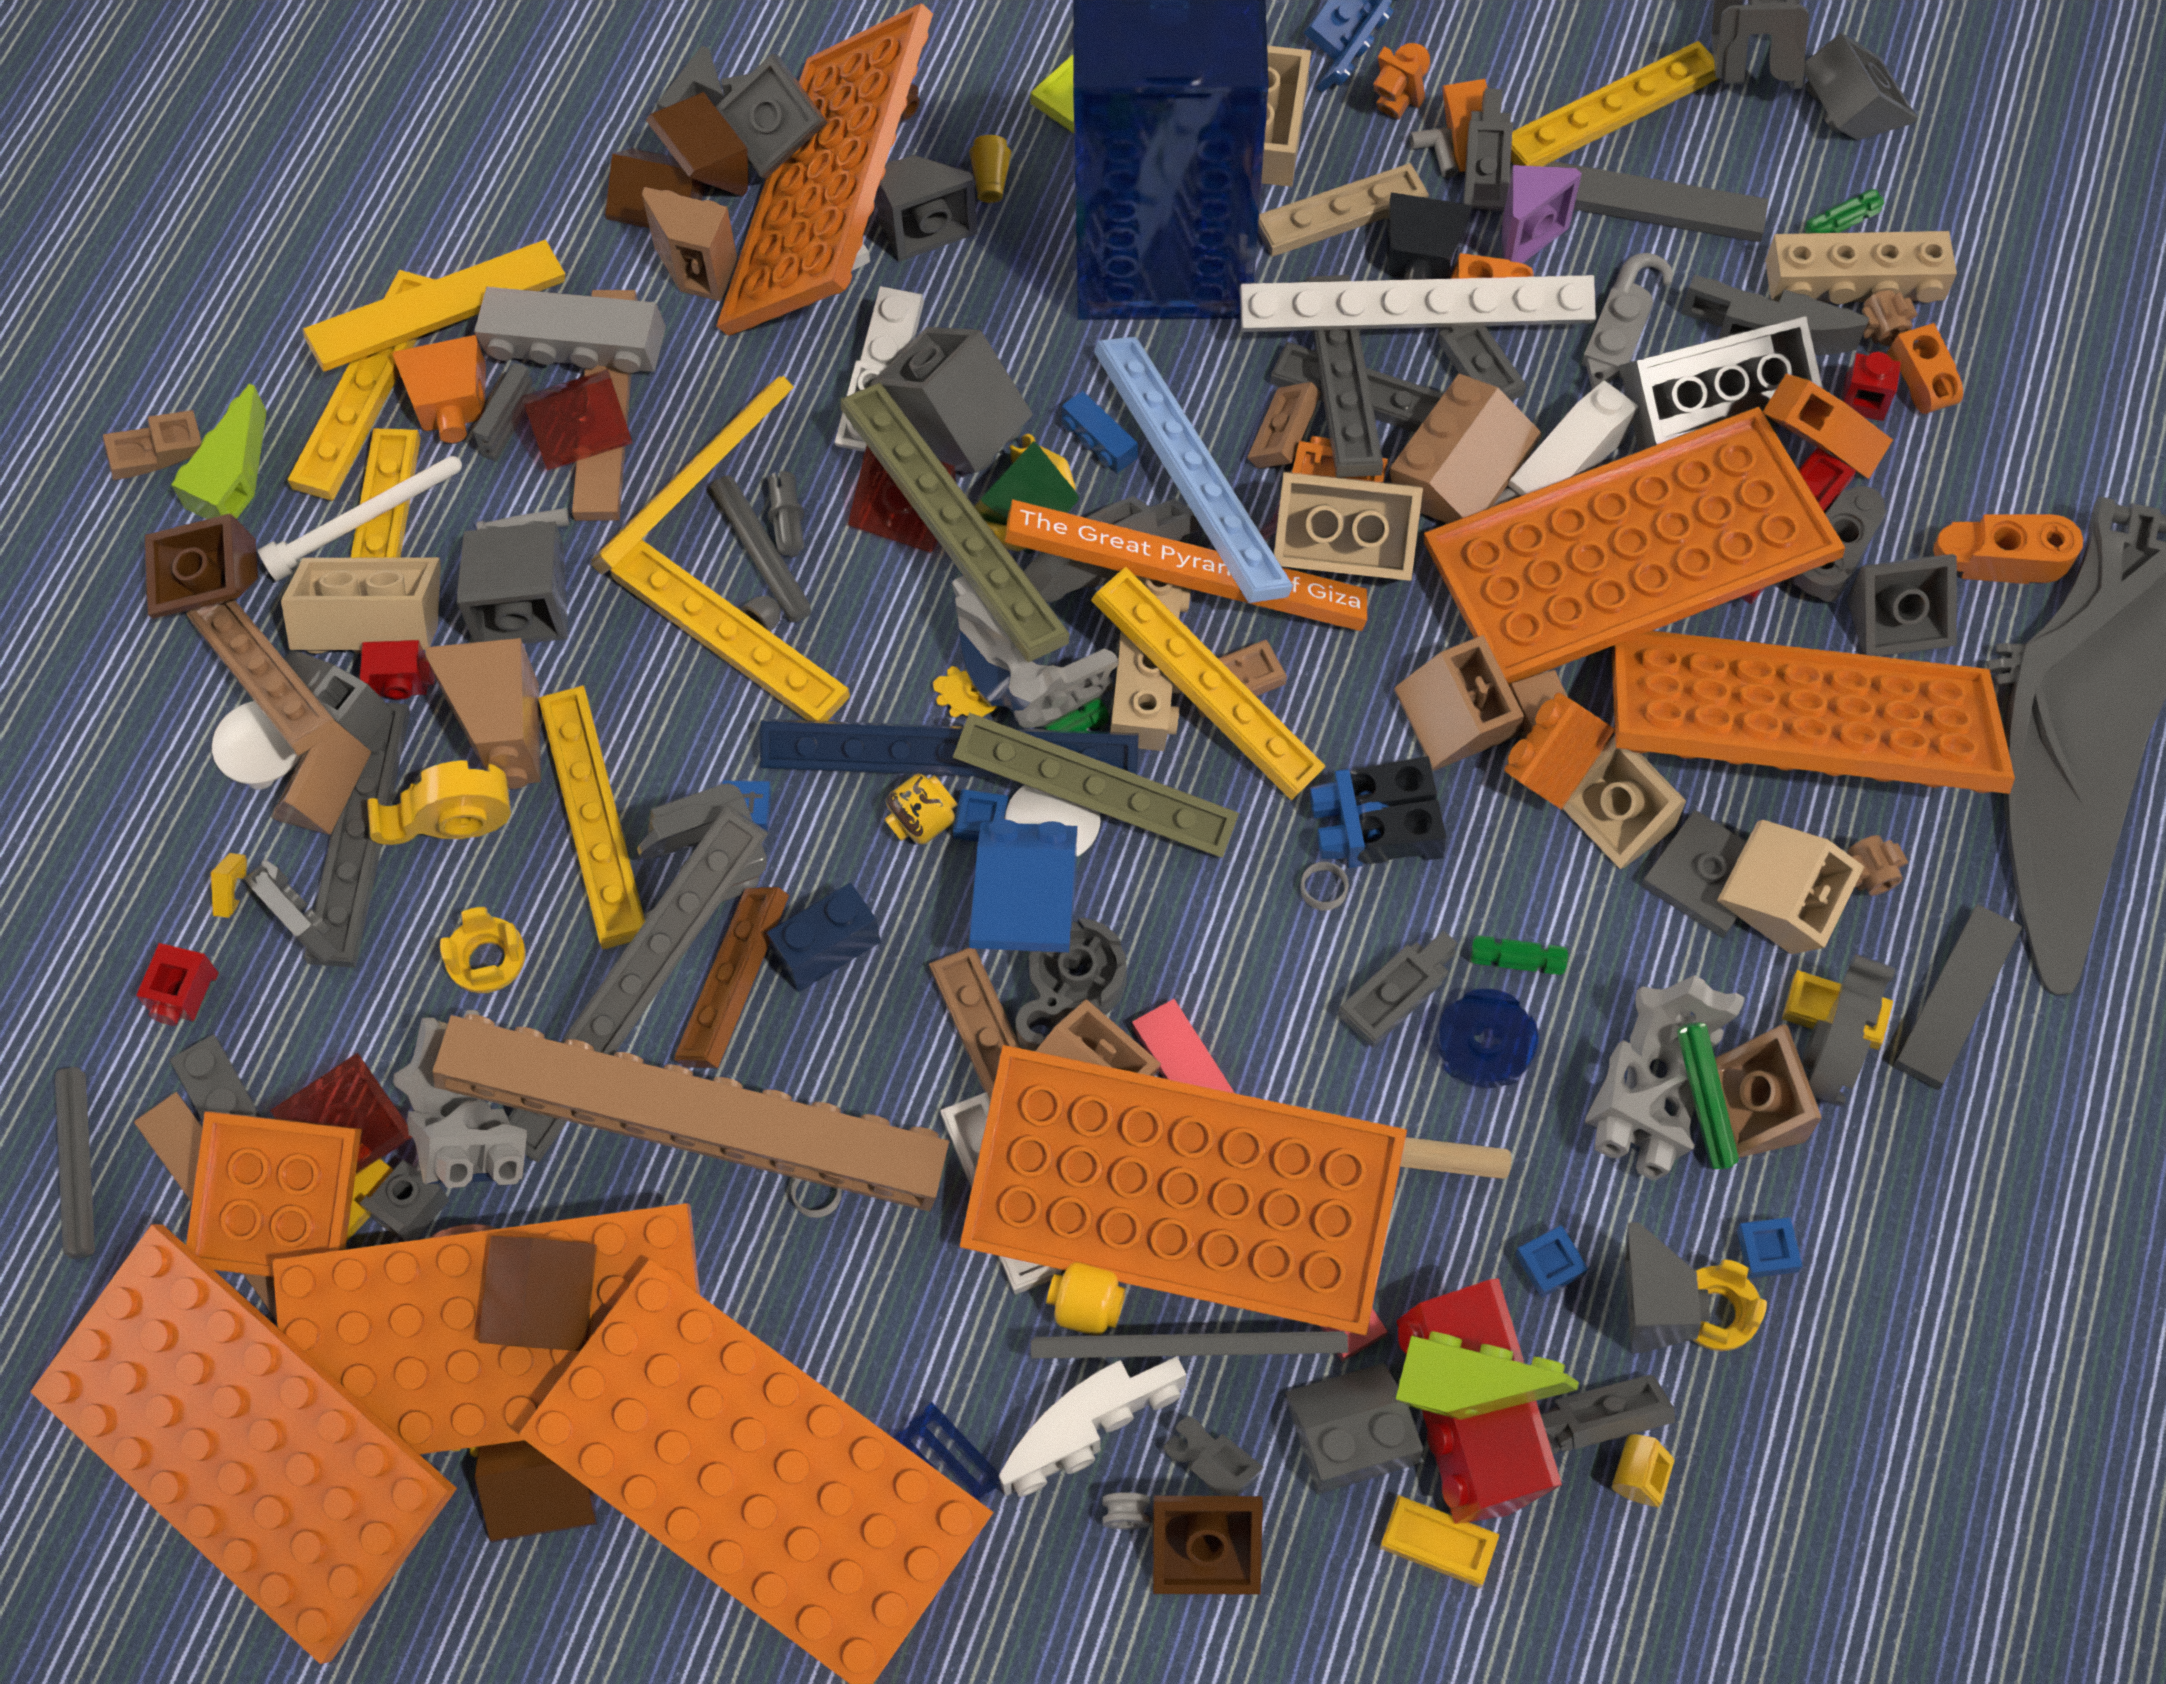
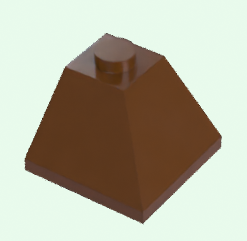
M231 513L145 535L148 616L152 619L239 598L258 579L256 539Z

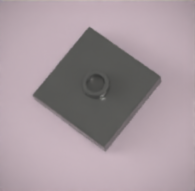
M774 53L766 58L715 106L748 148V161L759 176L766 179L828 123L780 56Z
M1694 809L1646 875L1641 886L1724 938L1739 917L1719 903L1717 899L1747 841Z

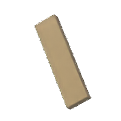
M1409 163L1255 215L1254 225L1271 257L1387 218L1391 192L1428 198L1429 194L1414 167Z

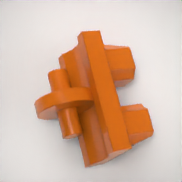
M1407 43L1401 46L1395 52V55H1393L1391 49L1384 46L1378 55L1380 74L1373 83L1374 91L1380 95L1377 101V108L1381 112L1399 120L1409 104L1420 108L1425 100L1423 76L1430 68V55L1425 47L1417 43Z

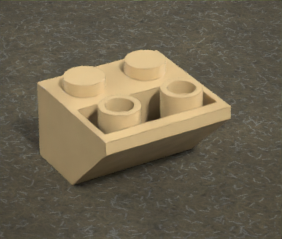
M1766 820L1757 821L1717 901L1789 954L1825 948L1865 866L1828 839Z

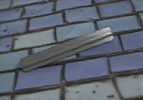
M729 475L716 479L711 485L714 497L787 618L794 623L807 618L811 614L809 601L736 481Z
M70 1067L60 1069L55 1074L63 1253L69 1259H80L92 1256L95 1251L86 1075L80 1068Z

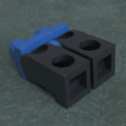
M1429 756L1363 767L1351 772L1349 769L1335 771L1333 783L1310 788V804L1313 817L1321 818L1338 815L1340 823L1339 826L1318 828L1317 838L1321 859L1347 858L1348 868L1361 867L1363 863L1378 864L1396 858L1422 855L1424 861L1442 859L1447 838L1439 800H1436L1437 791Z

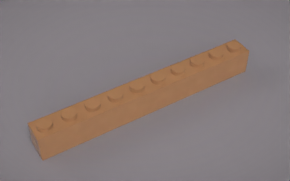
M467 1014L465 1018L450 1016L432 1071L435 1088L929 1212L936 1199L949 1140L939 1138V1134L931 1129L911 1127L910 1130L890 1126V1122L880 1116L864 1114L857 1118L842 1114L838 1107L829 1103L814 1102L810 1106L792 1101L790 1095L781 1091L767 1089L763 1090L762 1093L742 1089L743 1085L733 1079L715 1077L711 1081L695 1077L691 1070L678 1065L668 1064L664 1068L643 1064L644 1060L634 1054L616 1052L612 1056L596 1052L593 1046L579 1040L568 1039L564 1043L544 1039L545 1036L535 1029L516 1027L513 1031L497 1027L492 1020L476 1014Z

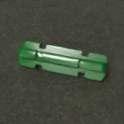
M1869 189L1859 194V199L1853 197L1826 210V216L1821 213L1808 219L1804 228L1805 234L1840 233L1864 221L1863 216L1864 218H1870L1880 213L1884 205V199L1876 189Z
M1094 698L1083 704L1082 710L1074 709L1043 727L1045 730L1087 731L1089 727L1096 729L1108 722L1109 712L1101 699Z
M1478 935L1474 937L1472 942L1471 961L1474 964L1491 966V961L1498 962V967L1537 972L1538 968H1544V973L1562 975L1567 968L1568 949L1564 946L1548 944L1546 949L1541 948V943L1504 938L1499 943L1495 942L1494 937Z

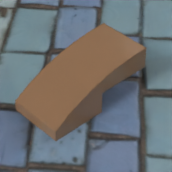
M193 410L147 417L149 428L103 434L104 447L112 479L118 480L150 473L192 457L202 443Z

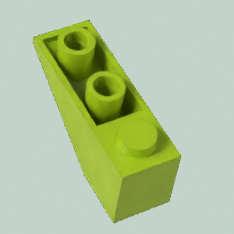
M248 384L240 396L231 401L227 413L216 427L205 435L200 448L189 462L178 470L175 480L171 484L183 507L205 519L229 513L237 519L255 496L267 411L254 385Z
M1431 1331L1429 1340L1411 1336L1396 1400L1413 1408L1461 1420L1575 1391L1578 1388L1579 1382L1564 1373L1565 1364L1533 1356L1531 1365L1512 1361L1513 1352L1507 1349L1481 1344L1480 1352L1460 1348L1462 1339Z

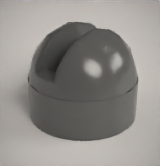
M757 596L740 609L770 632L780 621V606L775 599L769 596Z

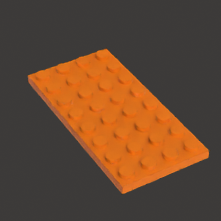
M922 3L807 58L799 84L828 123L765 181L716 325L728 336L751 329L773 318H779L801 307L810 306L814 302L834 294H840L850 284L855 258L863 245L862 236L868 217L874 210L875 195L879 183L886 172L885 164L888 154L897 137L895 132L901 114L907 106L906 98L918 71L917 63L922 47L928 39L927 32L933 13Z
M1760 407L1424 533V544L1474 638L1484 635L1508 685L1843 558L1845 551L1844 544Z
M1650 631L1611 646L1616 748L1628 749L1635 753L1655 752L1672 754L1686 759L1698 757L1724 760L1737 765L1749 763L1774 766L1781 770L1801 769L1818 771L1831 776L1852 775L1869 777L1882 782L1895 780L1920 783L1934 788L1941 786L1971 789L1978 793L1997 792L2010 794L2015 776L1989 669L1660 631Z
M1003 1045L959 1247L1066 1270L1074 1262H1082V1264L1086 1263V1265L1113 1272L1117 1276L1118 1282L1367 1336L1407 1129Z
M688 1203L274 1259L272 1263L277 1326L419 1455L523 1441L524 1439L518 1436L519 1432L580 1351L478 1343L491 1236L538 1238L597 1245L587 1333L588 1341L649 1259H652L700 1295L691 1206Z
M150 1225L30 1391L320 1665L333 1660L457 1490L450 1481L164 1225Z
M652 1259L647 1261L518 1434V1436L849 1684H874L994 1513Z

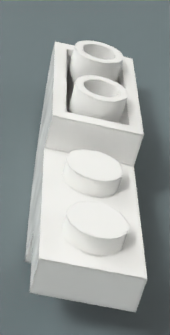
M879 287L861 360L855 363L847 396L870 387V383L915 339L924 305L922 294ZM842 413L835 445L873 453L844 413Z
M1176 1356L1132 1378H1129L1121 1360L1071 1389L1039 1418L1013 1450L999 1474L1000 1485L1005 1497L1014 1492H1017L1019 1497L1036 1492L1047 1484L1046 1477L1062 1469H1065L1067 1474H1071L1086 1468L1095 1461L1094 1454L1101 1451L1100 1437L1096 1430L1104 1427L1105 1432L1117 1430L1134 1419L1132 1413L1148 1405H1151L1153 1410H1157L1181 1397L1179 1391L1186 1386V1373L1178 1357Z

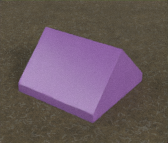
M1513 165L1502 219V259L1524 263L1569 229L1582 175L1580 171L1576 168Z

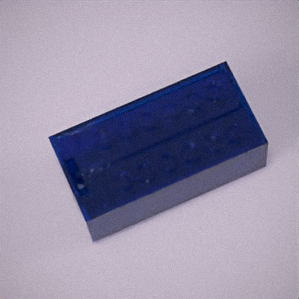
M1073 0V103L1078 320L1241 319L1240 286L1241 284H1254L1269 90L1266 0Z

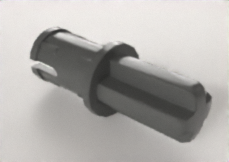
M780 471L782 486H778L776 473H773L767 479L772 505L769 509L768 517L769 521L774 524L778 552L781 555L796 557L799 555V551L804 549L801 527L804 509L798 504L795 475L787 471Z

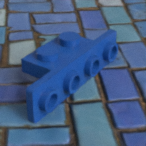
M1326 0L1303 32L1334 59V62L1316 86L1318 90L1323 93L1333 83L1341 86L1355 69V66L1351 63L1354 56L1360 58L1375 38L1370 34L1374 27L1379 30L1392 15L1394 10L1389 5L1393 0Z

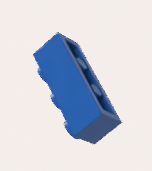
M1083 390L1062 405L1061 422L1065 429L1069 432H1074L1086 449H1091L1098 455L1100 462L1105 467H1110L1118 474L1138 459V443Z

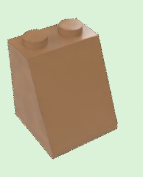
M521 638L425 647V656L441 691L484 770L488 771V765L492 764L504 771L508 782V789H518L526 786L528 783L541 782L539 683Z

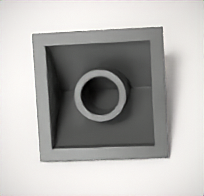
M1948 554L1864 565L1861 567L1846 600L1863 655L1883 656L1957 646L1956 555Z

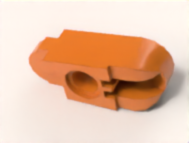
M1984 514L1980 522H1952L1951 525L1943 528L1934 543L1933 552L1935 556L1956 555L1957 571L1963 572L1961 579L2029 584V582L2049 583L2057 581L2069 571L2083 548L2084 539L2077 525L2064 516L2054 514Z

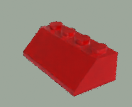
M1499 1278L1489 1279L1421 1302L1396 1320L1399 1345L1406 1355L1411 1336L1429 1340L1430 1332L1434 1331L1462 1339L1460 1348L1480 1352L1481 1344L1507 1349L1513 1352L1512 1361L1525 1364ZM1537 1401L1461 1420L1422 1410L1428 1430V1445L1431 1452L1435 1455L1443 1482V1497L1451 1509L1455 1524L1509 1516L1562 1485Z

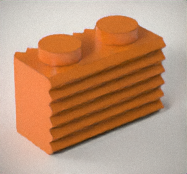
M1558 692L1554 695V700L1546 701L1538 710L1535 718L1537 724L1532 727V732L1527 734L1526 739L1518 741L1510 751L1508 756L1510 764L1505 766V772L1562 810L1614 735L1615 729L1575 701Z

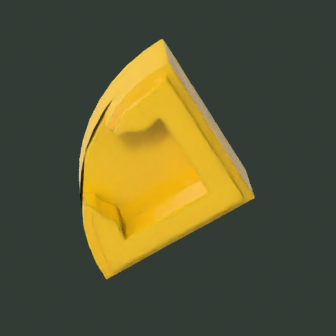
M229 853L211 871L213 916L230 918L238 907L240 900L235 899L234 891L237 878L243 879L246 876V855Z

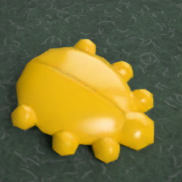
M951 666L947 669L948 676H939L933 681L934 691L941 694L936 699L937 704L942 707L949 704L951 706L949 713L954 718L959 717L961 714L968 716L969 712L983 717L994 711L997 707L989 706L973 686L966 670L960 672L957 667Z

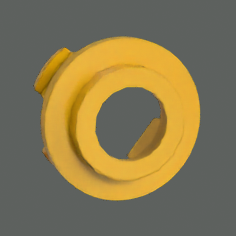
M475 907L462 911L463 925L456 929L450 938L440 939V953L448 974L458 986L474 993H490L506 987L519 975L525 962L526 949L519 931L513 923L492 917L486 907ZM483 944L498 945L505 954L504 961L499 967L491 965L478 969L471 968L470 957L473 951Z
M1724 1259L1718 1266H1708L1696 1270L1698 1289H1707L1708 1295L1715 1293L1728 1298L1734 1306L1735 1319L1725 1329L1701 1321L1698 1338L1693 1339L1695 1343L1710 1350L1729 1351L1743 1346L1755 1335L1765 1316L1767 1301L1760 1298L1754 1285L1747 1279L1748 1267L1736 1261Z

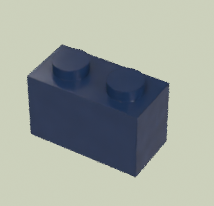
M851 882L767 932L773 956L798 992L881 943L877 919Z

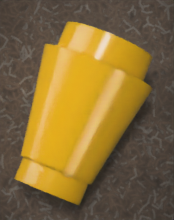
M982 135L977 137L969 151L977 197L980 201L986 203H995L1003 199V191L1012 153L1010 148L1007 147L1006 139L998 135Z

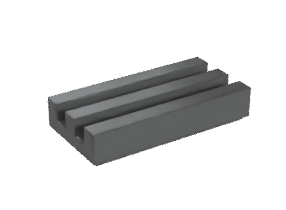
M517 363L511 365L473 430L480 452L484 458L497 462L536 394L535 388L531 387L533 381L528 376L530 371L526 366Z

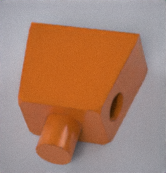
M472 335L394 351L393 358L422 430L432 431L438 429L440 439L447 443H456L465 439L467 436L465 423L479 421L485 411L486 363L477 336Z

